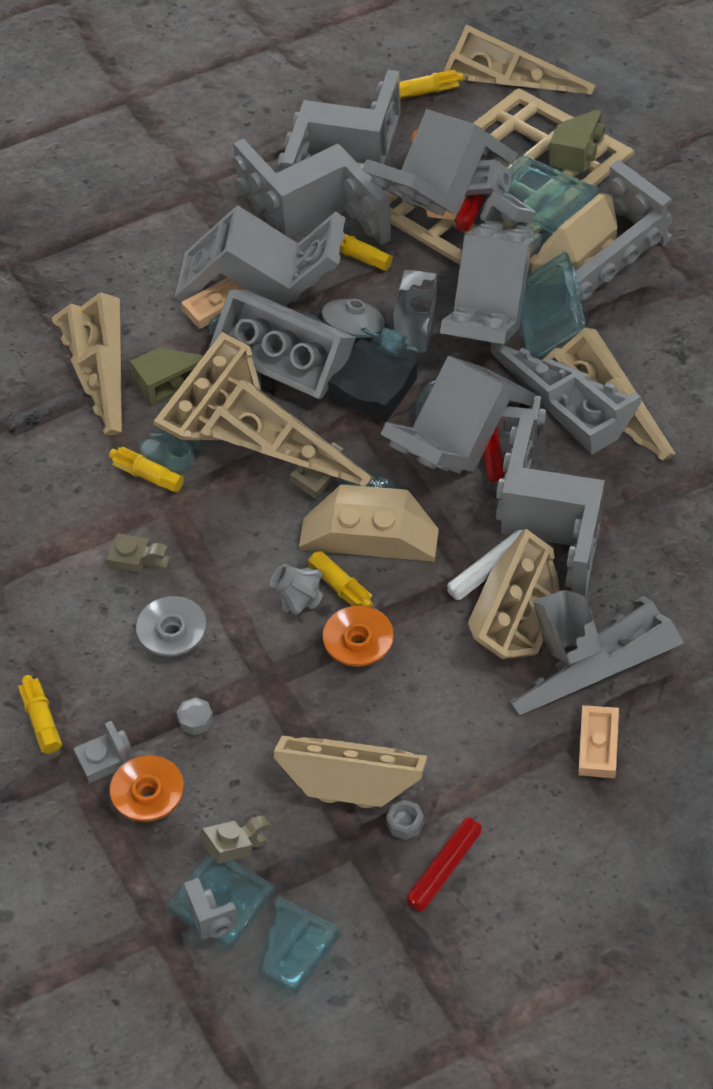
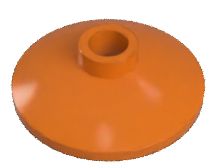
M350 606L337 611L328 619L323 629V643L328 654L344 665L355 667L367 666L381 660L391 649L394 639L393 627L389 619L379 610L368 606ZM355 641H363V643H354V642H355Z
M154 755L139 756L127 761L115 772L110 783V796L117 811L128 819L140 822L155 821L167 816L179 805L184 793L183 777L177 766L166 758ZM147 792L154 793L151 796L143 797V795Z

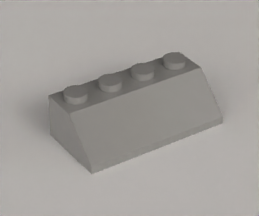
M230 289L210 347L223 332L250 346L253 363L257 372L315 398L322 399L328 391V381L347 362L356 337L248 290Z

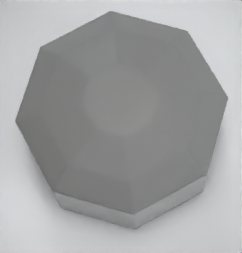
M196 697L183 701L176 712L181 730L194 736L207 732L214 721L209 703Z
M402 800L391 805L386 816L387 826L392 836L407 840L420 834L424 824V815L418 804Z

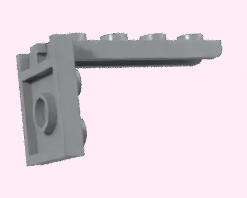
M617 160L610 166L611 196H613L615 213L619 216H624L634 225L565 279L568 293L566 299L572 308L582 300L588 299L603 283L611 281L616 273L627 264L635 262L639 255L650 246H655L658 242L664 246L672 240V235L668 232V226L672 224V215L667 212V206L672 203V199L620 160Z

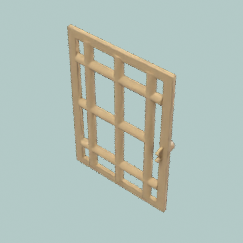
M517 88L473 122V124L486 130L498 121L502 125L490 133L497 140L501 141L515 130L537 142L535 146L514 162V165H509L507 169L511 172V185L508 191L526 200L524 202L525 205L534 210L545 200L550 201V206L534 218L531 223L526 225L533 227L534 233H539L609 176L610 166L617 160L624 163L634 155V149L605 134L603 141L597 143V153L594 161H589L586 170L591 173L565 193L563 186L580 172L565 169L537 192L529 189L512 178L549 150V143L555 130L547 135L525 123V121L535 113H539L556 123H561L574 117ZM519 103L525 106L514 116L507 113ZM607 150L613 153V155L602 164L595 161ZM385 190L390 197V203L398 198ZM402 202L394 209L390 208V224L460 265L462 250L439 237L452 226H455L454 220L441 219L427 230L405 217L415 206ZM506 220L502 221L504 223L503 228L511 229L516 225ZM473 223L472 226H471V228H470V230L467 231V232H465V233L470 232L471 230H473V229H474L475 227H477L478 225H476V224Z

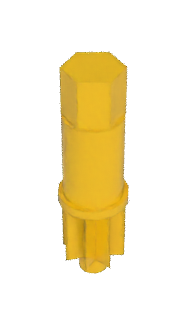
M456 69L402 81L400 82V100L458 88L459 82L464 81L463 74H457Z
M345 234L340 245L339 252L343 253L344 256H350L387 271L392 263V255L356 239L355 236Z
M123 446L121 448L118 447V450L112 449L109 453V458H112V461H114L113 466L135 477L139 476L177 493L183 486L184 476L147 459L142 454L133 452Z
M322 551L314 552L308 559V567L322 572L321 578L337 592L341 599H344L351 606L373 607V603L370 600L373 595Z
M25 675L22 677L23 684L18 685L24 703L25 712L29 715L41 752L46 754L56 752L62 746V742L48 707L49 701L45 697L38 678L33 679L31 675Z

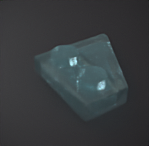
M279 896L275 904L277 914L274 927L270 928L268 938L270 947L268 952L265 953L262 971L266 979L297 994L340 938L341 933L338 926Z

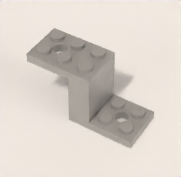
M387 70L384 82L380 81L378 84V100L372 102L371 109L304 100L300 112H295L293 131L287 133L285 153H280L278 158V171H282L336 144H339L357 163H365L366 159L385 165L401 116L399 71Z
M426 109L401 170L366 159L362 171L372 176L371 182L387 189V192L394 196L403 198L402 201L418 208L420 205L426 206L427 210L441 216L444 215L445 210L457 215L481 155L484 156V160L496 159L500 163L505 162L514 165L518 153L476 124Z
M244 138L233 143L235 157L232 158L236 169L237 179L235 180V186L239 194L246 196L250 200L254 210L258 214L261 213L271 227L287 237L292 238L324 222L335 211L339 214L347 211L350 218L356 219L362 225L366 235L372 236L380 246L391 241L389 195L380 186L371 182L372 178L362 171V167L339 144L275 173Z
M237 205L185 252L174 298L182 302L203 291L207 283L211 280H217L222 274L248 291L282 306L295 302L303 291L308 287H314L325 273L333 271L338 266L341 259L339 255L340 245L345 236L343 232L345 217L335 211L297 243Z
M486 220L485 224H480L464 235L454 311L442 320L440 333L505 344L520 328L531 253L540 247L542 234L534 233L533 227L516 225L515 229L503 228L504 223Z
M448 356L413 428L386 422L381 435L391 440L389 443L390 447L405 454L410 452L418 456L417 461L429 468L435 469L437 467L447 472L451 470L458 474L462 470L474 472L508 404L514 407H519L520 404L532 406L534 396H537V394L483 366Z
M521 414L518 427L512 426L509 446L513 448H511L510 452L505 453L503 463L505 476L504 479L500 478L498 482L496 498L499 501L496 520H501V534L510 536L517 530L527 529L543 541L572 545L568 553V572L565 587L571 588V592L580 594L586 599L601 525L605 480L530 469L533 459L535 415Z

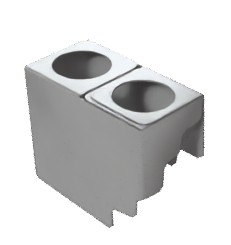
M404 270L393 312L394 338L397 348L423 353L427 351L436 320V273ZM423 280H430L432 283L431 287L426 290H419L412 286L413 284L421 286ZM418 296L424 297L431 302L432 307L427 312H418L410 306V300Z
M563 590L533 601L548 654L568 664H573L603 652L592 612L588 608L584 596ZM577 646L576 650L565 653L564 648Z

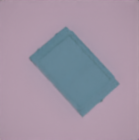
M522 155L509 169L511 172V185L508 188V194H511L537 212L531 223L551 233H554L600 193L598 187L525 155ZM485 194L486 199L491 196V194Z
M565 251L527 275L521 320L526 350H529L530 355L534 358H538L580 332L585 326L575 267L570 263L569 254Z

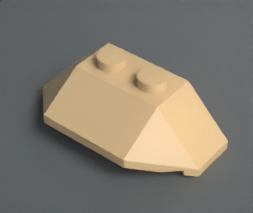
M599 193L552 234L543 244L537 255L534 254L530 258L527 275L528 284L531 286L565 284V279L616 240L617 222L613 196L608 193Z
M222 332L156 417L154 425L181 440H221L201 432L218 406H223L241 379L248 381L260 390L250 346Z
M340 485L303 518L299 550L435 562L439 529L408 490Z
M527 529L520 533L492 568L468 621L474 640L501 659L538 654L543 643V637L533 601L560 592L558 576L553 563V559H555L553 548Z
M281 736L274 750V759L308 797L319 798V800L326 803L338 801L355 803L362 808L382 807L422 779L427 764V756L414 755L411 752L393 748L302 737L296 739L291 736Z

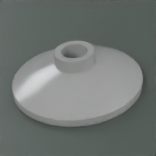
M359 299L333 300L328 302L322 310V319L326 325L356 338L376 336L384 327L383 315L375 307Z
M178 596L163 597L151 602L141 611L136 622L137 637L142 646L153 654L165 657L179 656L193 650L204 638L207 628L206 617L200 606L190 599ZM171 631H176V633L168 634Z

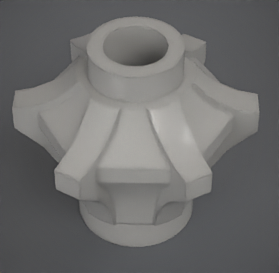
M282 564L271 577L270 586L280 596L282 610L286 613L291 610L294 615H298L304 608L314 609L318 606L323 596V593L319 590L322 572L318 569L312 570L309 567L298 569L288 564Z

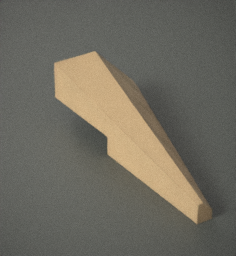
M468 25L465 26L456 48L452 51L443 70L444 72L456 69L457 74H463L465 81L592 94L596 88L595 84Z
M100 292L81 307L69 304L54 315L52 321L54 325L60 327L63 334L61 341L69 347L73 355L70 360L84 391L92 396L95 403L93 410L96 415L101 416L105 424L104 434L116 435L122 432L120 298Z
M584 327L563 348H554L542 360L544 361L546 358L584 372L589 375L590 380L604 386L607 382L614 384L617 391L629 396L633 392L637 394L596 329ZM641 400V404L627 424L624 432L634 438L635 442L658 455L659 459L665 461L676 453Z
M240 380L223 406H218L201 430L205 435L365 487L374 478L246 380Z

